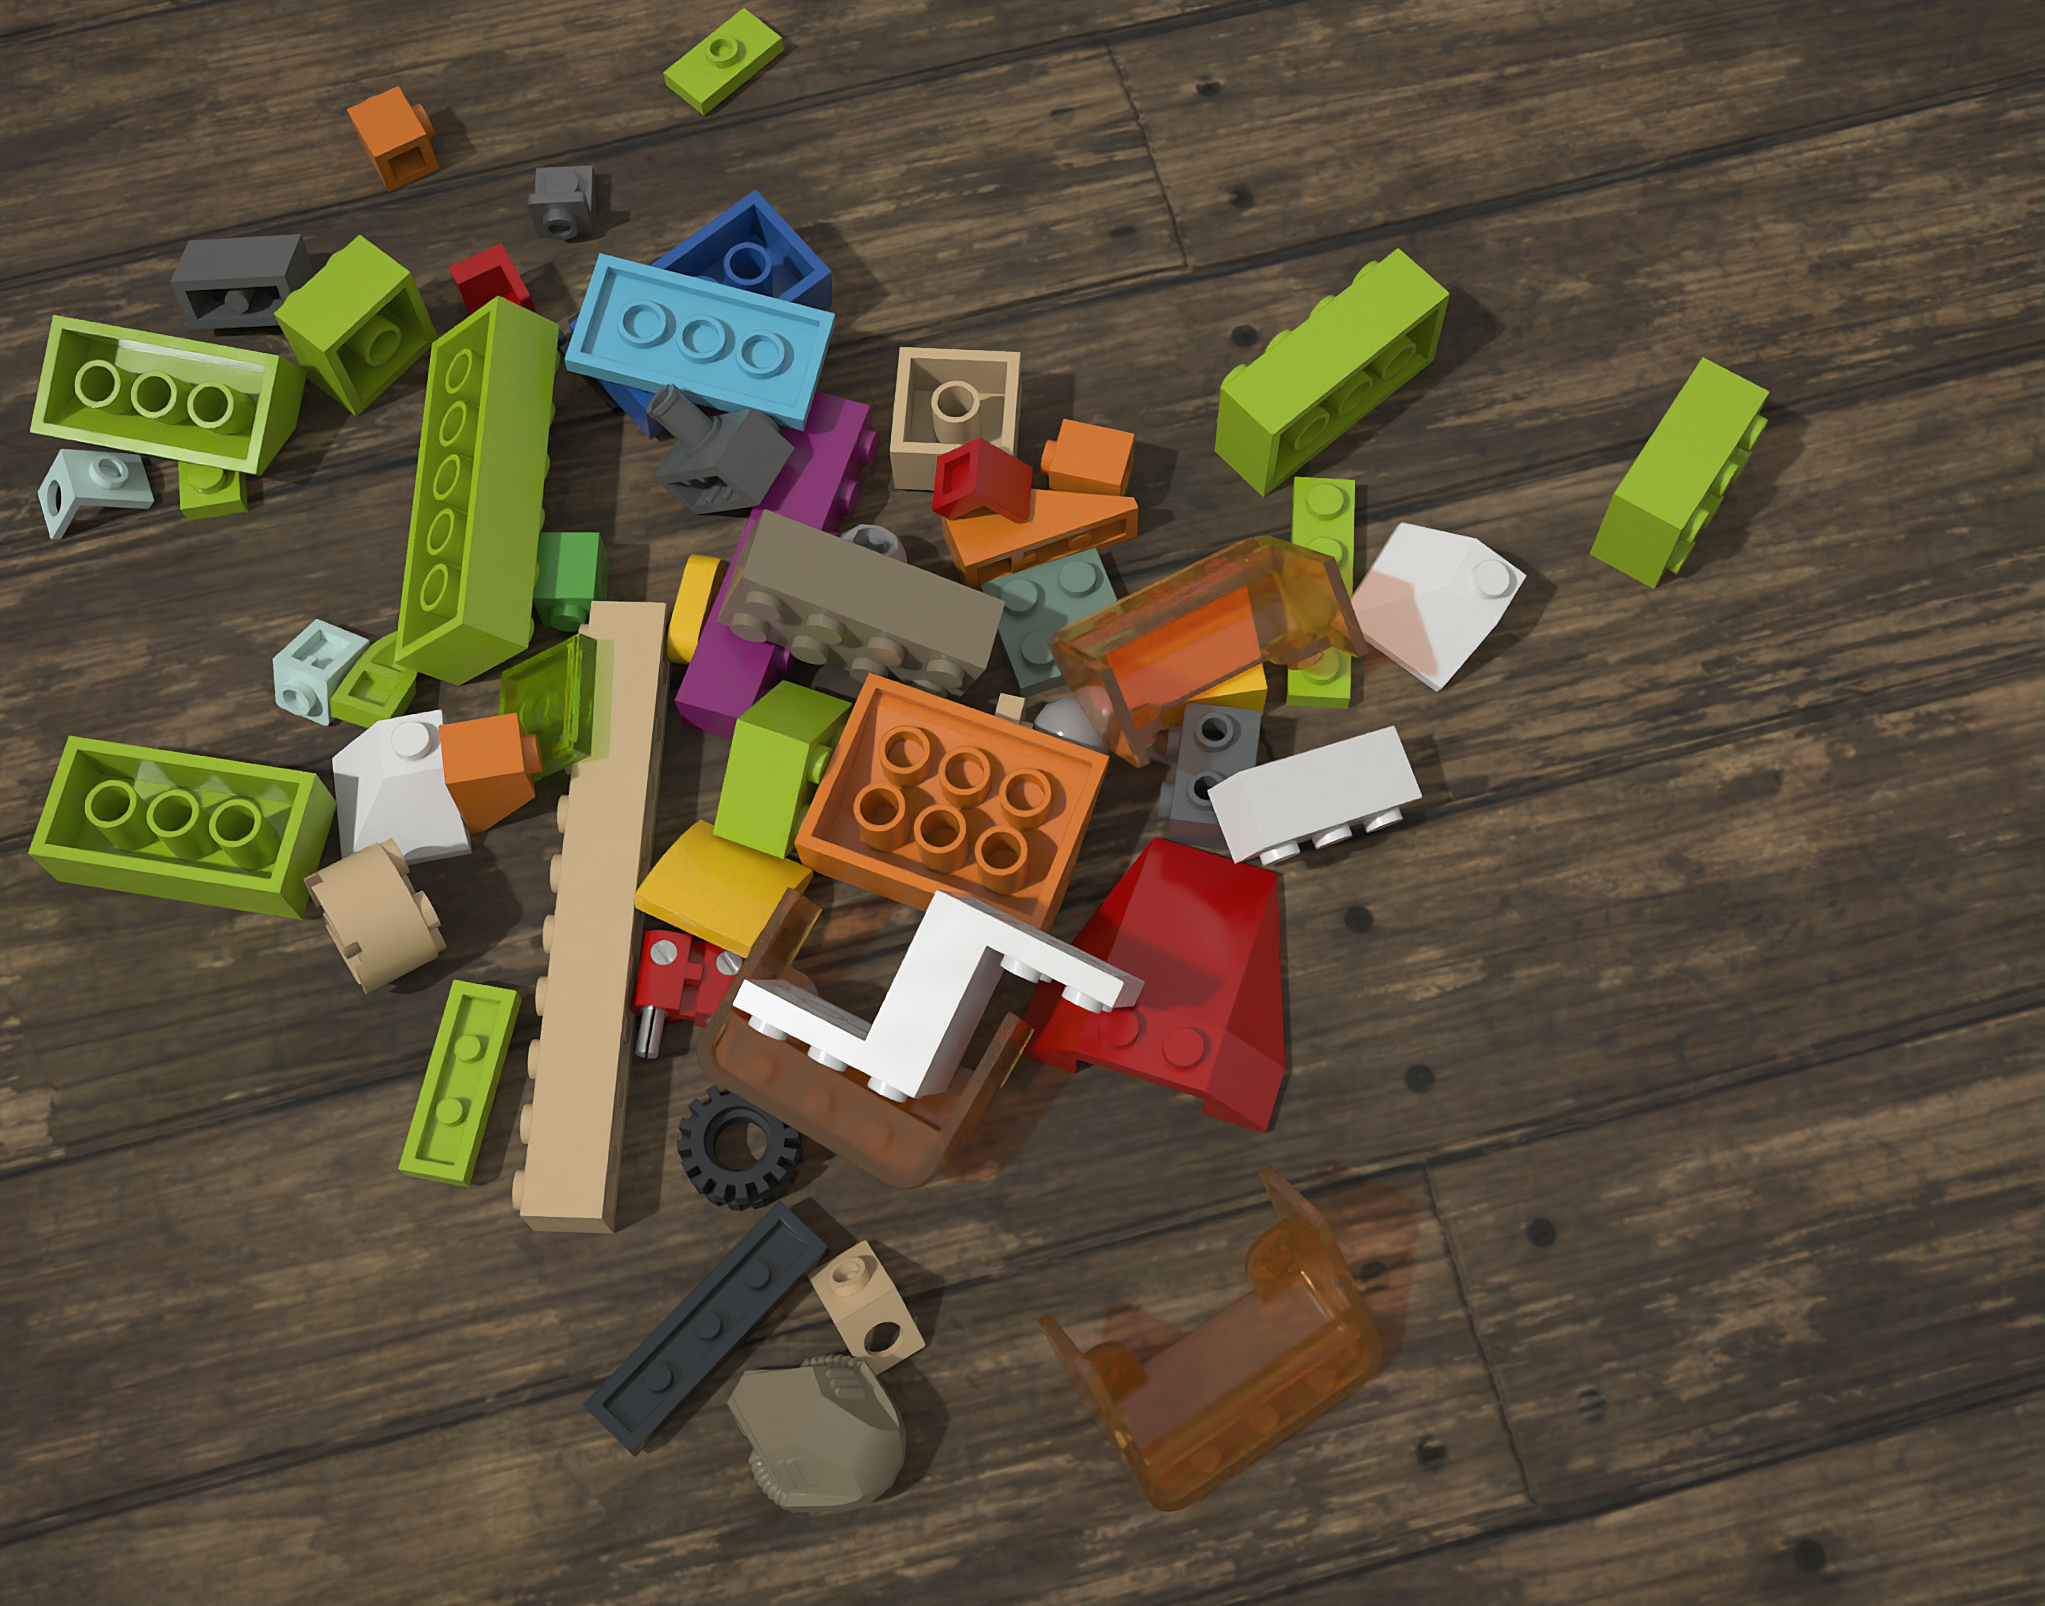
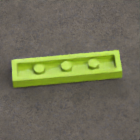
M1294 478L1286 706L1348 709L1352 630L1337 619L1353 596L1355 480Z

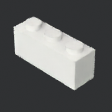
M1395 726L1240 771L1207 790L1234 863L1260 856L1263 866H1268L1299 854L1298 843L1312 839L1315 849L1324 848L1352 836L1349 827L1360 823L1364 824L1367 833L1390 826L1403 820L1400 808L1422 798Z

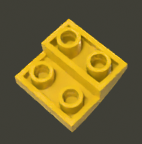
M699 820L668 849L647 875L634 894L635 908L751 961L776 922L784 924L812 880L813 870L786 857L781 859L713 835L714 825Z

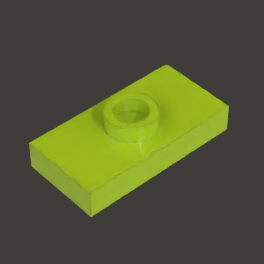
M742 8L663 72L666 85L705 116L784 51L782 37L748 10Z

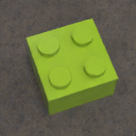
M361 235L357 236L343 250L332 255L324 268L301 289L293 291L286 298L283 305L273 313L301 367L307 370V378L356 417L431 348L432 343L439 338L411 272Z

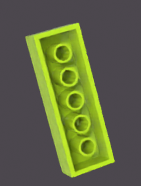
M500 296L492 299L432 343L394 664L457 686L528 649V644L534 632V620L531 617L533 590L540 572L536 559L539 533L545 519L542 498L544 479L550 467L547 446L549 427L555 414L552 395L554 375L560 363V353L557 350L559 324Z

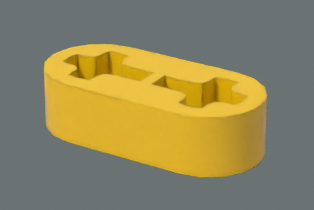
M699 554L690 555L684 570L668 631L667 657L669 662L684 665L690 664L726 575V564L723 558Z

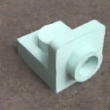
M314 620L273 658L277 705L295 715L328 726L335 719L331 717L330 699L358 657L370 646V640L322 620Z

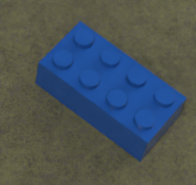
M756 189L650 265L823 311L832 305V271ZM578 318L569 324L571 336L573 335ZM595 378L650 440L666 429L656 419L651 418L646 413L647 406L656 393Z

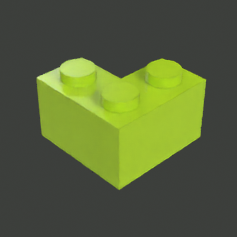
M783 680L737 719L713 835L784 859L795 848V839L816 794L817 786L821 783L850 717L853 703Z

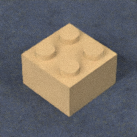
M900 347L890 445L895 489L934 490L937 457L980 437L1017 458L1022 395L1020 352Z

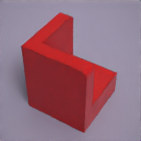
M502 243L448 267L461 301L469 315H472L497 296L536 313L531 296Z
M981 437L937 457L932 511L948 520H952L977 508L986 506L1015 523L1022 522L1028 519L1033 468Z

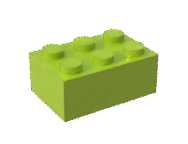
M1702 357L1613 494L1590 555L1652 589H1655L1667 569L1678 574L1696 543L1694 540L1702 527L1707 528L1725 497L1723 494L1730 483L1735 484L1753 453L1751 450L1768 423V419L1760 416L1759 413L1770 392Z

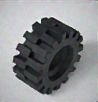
M740 1080L728 1081L729 1089L720 1092L717 1085H714L706 1090L709 1096L707 1100L701 1103L695 1098L688 1106L692 1115L689 1119L684 1117L681 1119L678 1128L682 1134V1139L677 1140V1152L682 1159L680 1163L691 1183L700 1194L706 1195L709 1202L720 1207L721 1202L725 1203L733 1211H742V1205L751 1204L755 1210L765 1207L763 1201L765 1198L773 1195L775 1200H778L785 1194L783 1186L787 1181L792 1184L795 1182L799 1174L796 1168L797 1163H803L804 1150L801 1145L803 1138L793 1111L789 1105L786 1106L780 1094L773 1089L770 1093L766 1092L762 1083L751 1081L749 1088L743 1087ZM738 1122H749L757 1125L763 1130L767 1140L766 1149L761 1159L745 1169L726 1167L716 1157L715 1149L718 1137L724 1129Z

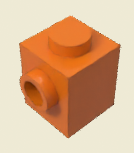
M399 86L372 96L364 102L347 109L360 142L388 192L394 191L440 169L428 139L435 135L432 124L422 105L418 103L411 107Z
M1063 419L1058 440L1048 439L1041 461L1040 475L1049 477L1050 491L1125 497L1134 462L1135 434Z

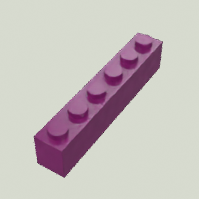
M815 391L804 431L789 427L785 428L782 436L795 448L759 506H754L675 698L685 727L733 740L737 719L778 685L783 672L789 674L793 670L797 658L791 654L790 649L767 640L759 643L744 640L736 636L729 626L716 621L738 555L764 509L839 538L841 537L838 529L843 516L851 517L858 504L860 495V482H858V478L863 465L870 467L873 464L879 448L880 433L873 429L870 405Z

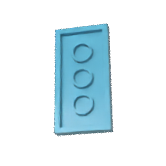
M599 253L564 360L567 371L657 393L665 385L673 383L692 403L727 412L752 408L769 416L777 425L804 431L835 327V314Z

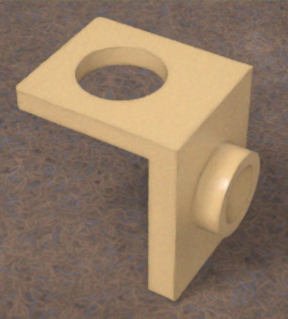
M866 1240L814 1269L808 1275L809 1280L853 1358H858L859 1361L865 1360L876 1376L925 1347L926 1344L901 1296ZM883 1322H894L900 1326V1334L897 1341L888 1349L880 1352H872L865 1349V1337L874 1326Z

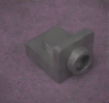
M593 166L536 168L535 194L528 195L527 207L538 238L565 240L575 236H595L596 176Z

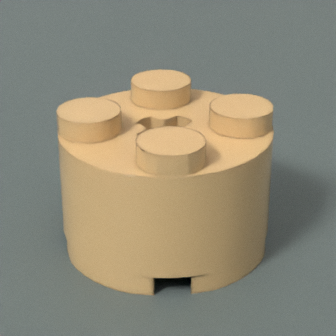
M392 838L380 844L375 842L304 878L316 908L322 906L325 911L323 913L327 923L325 926L354 978L358 984L362 985L366 994L438 957L439 952L447 948L437 928L441 925L437 914L423 891L415 893L406 875L410 873L407 863Z

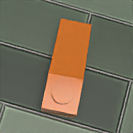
M1031 489L1028 519L1022 522L1015 523L988 507L982 506L952 520L941 516L942 531L963 585L981 591L980 584L1094 547L1098 551L1136 538L1138 505L1134 497Z

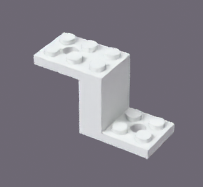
M936 890L873 1024L786 980H744L733 1005L752 1015L748 1024L757 1031L781 1041H786L788 1035L796 1037L811 1045L807 1054L812 1059L842 1072H845L848 1065L857 1068L871 1076L867 1084L871 1089L892 1100L905 1103L908 1096L921 1099L922 1096L946 1092L1004 968L1035 983H1038L1039 979L1050 983L1053 978L1066 985L1061 995L1062 997L1097 1014H1100L1101 1010L1111 1013L1112 1009L1116 1007L1134 1006L1145 981L968 894Z

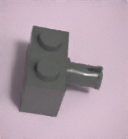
M673 383L661 388L651 399L646 409V413L651 418L656 419L677 438L653 478L696 515L759 506L795 448L778 433V425L766 414L750 408L708 417L684 396Z

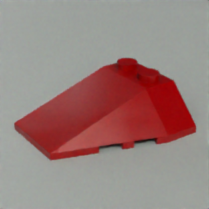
M1154 836L1070 944L1145 981L1135 1005L1116 1007L1112 1009L1111 1013L1101 1010L1100 1014H1097L1062 997L1061 995L1066 987L1065 984L1053 978L1050 983L1042 980L1033 991L1013 1049V1054L1075 1074L1081 1060L1204 1099L1202 1114L1266 1134L1285 1071L1277 873L1241 862L1235 864L1234 860Z

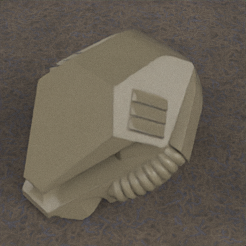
M823 1354L820 1357L814 1356L812 1359H805L799 1368L746 1370L727 1401V1405L739 1429L748 1438L753 1448L748 1461L751 1465V1471L754 1473V1479L758 1481V1486L762 1488L763 1493L768 1494L769 1499L774 1500L775 1504L781 1505L782 1509L788 1510L791 1513L844 1512L863 1507L873 1502L888 1488L892 1487L904 1465L906 1431L902 1416L873 1369L865 1360L859 1361L858 1358H852L849 1355L829 1354L827 1356Z

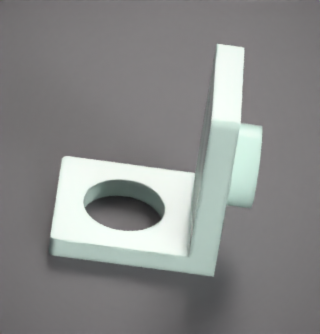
M61 449L38 490L50 538L61 540L80 505L149 509L154 502L141 456L138 454ZM58 485L61 489V507L59 513L56 507V492Z

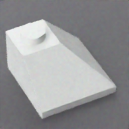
M1401 522L1391 534L1337 620L1437 692L1444 687L1497 625L1527 575L1476 538Z
M442 709L377 721L332 758L342 859L375 842L380 844L390 838L398 846L407 865L472 853L470 833L445 785L439 725L450 723Z

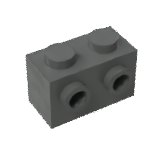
M301 234L189 240L170 283L190 330L279 325L273 313L283 305L286 298L293 291L301 289L316 274Z
M1186 702L1183 725L1170 723L1166 761L1178 762L1175 782L1162 781L1158 819L1170 820L1168 841L1183 845L1229 850L1207 790L1240 771L1255 767L1262 711Z

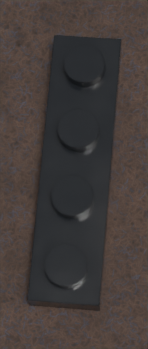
M779 1200L591 1395L583 1406L636 1457L831 1252L829 1246Z

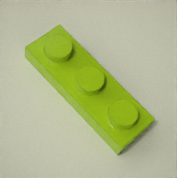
M453 980L398 1170L405 1176L469 1188L522 1002V998L517 991Z

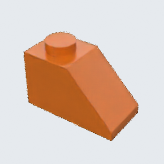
M517 712L439 725L445 785L470 834L484 832L535 797L533 773L543 772L541 749L537 734L526 735Z

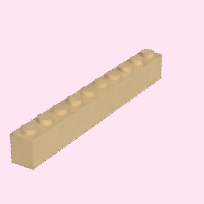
M592 601L589 624H581L578 632V654L580 660L585 662L583 679L574 680L571 691L572 714L574 717H578L576 737L567 738L564 750L565 771L568 775H571L569 795L560 796L557 809L558 829L560 833H564L562 854L553 855L550 868L551 889L553 893H557L555 915H547L543 927V947L545 953L550 954L548 977H539L535 996L536 1012L538 1016H543L540 1039H533L531 1041L528 1053V1073L530 1079H536L533 1104H525L523 1106L520 1121L521 1141L523 1144H528L525 1169H517L512 1189L513 1207L515 1210H520V1217L533 1231L614 1234L636 1014L630 1011V1003L646 922V913L635 908L634 894L651 872L672 662H669L667 657V638L671 617L666 603Z

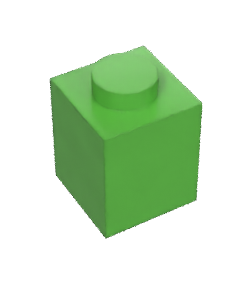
M540 532L536 559L540 572L533 590V603L544 626H552L555 629L567 632L579 631L581 624H589L591 602L607 601L610 561L600 533Z

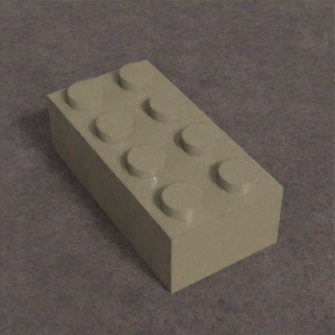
M764 509L738 555L716 622L729 626L736 636L744 640L758 643L767 640L790 649L794 657L801 661L816 665L829 663L850 671V676L860 683H865L870 672L956 702L986 670L1006 601Z

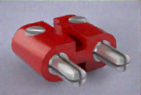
M664 930L645 932L642 938L630 1003V1011L642 1017L635 1053L645 1058L652 1019L654 1022L648 1058H656L658 1056L664 1021L678 1023L679 1019L695 1021V1026L707 1028L701 1063L709 1068L711 1067L717 1029L720 1030L714 1068H722L725 1061L729 1031L740 1030L745 1024L746 1011L734 1006L733 1003L744 980H752L756 954L749 961L710 942L692 940L691 934Z

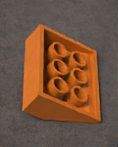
M869 672L794 845L802 865L812 869L814 872L924 912L927 911L936 890L963 893L1050 934L1065 897L1110 761V756Z

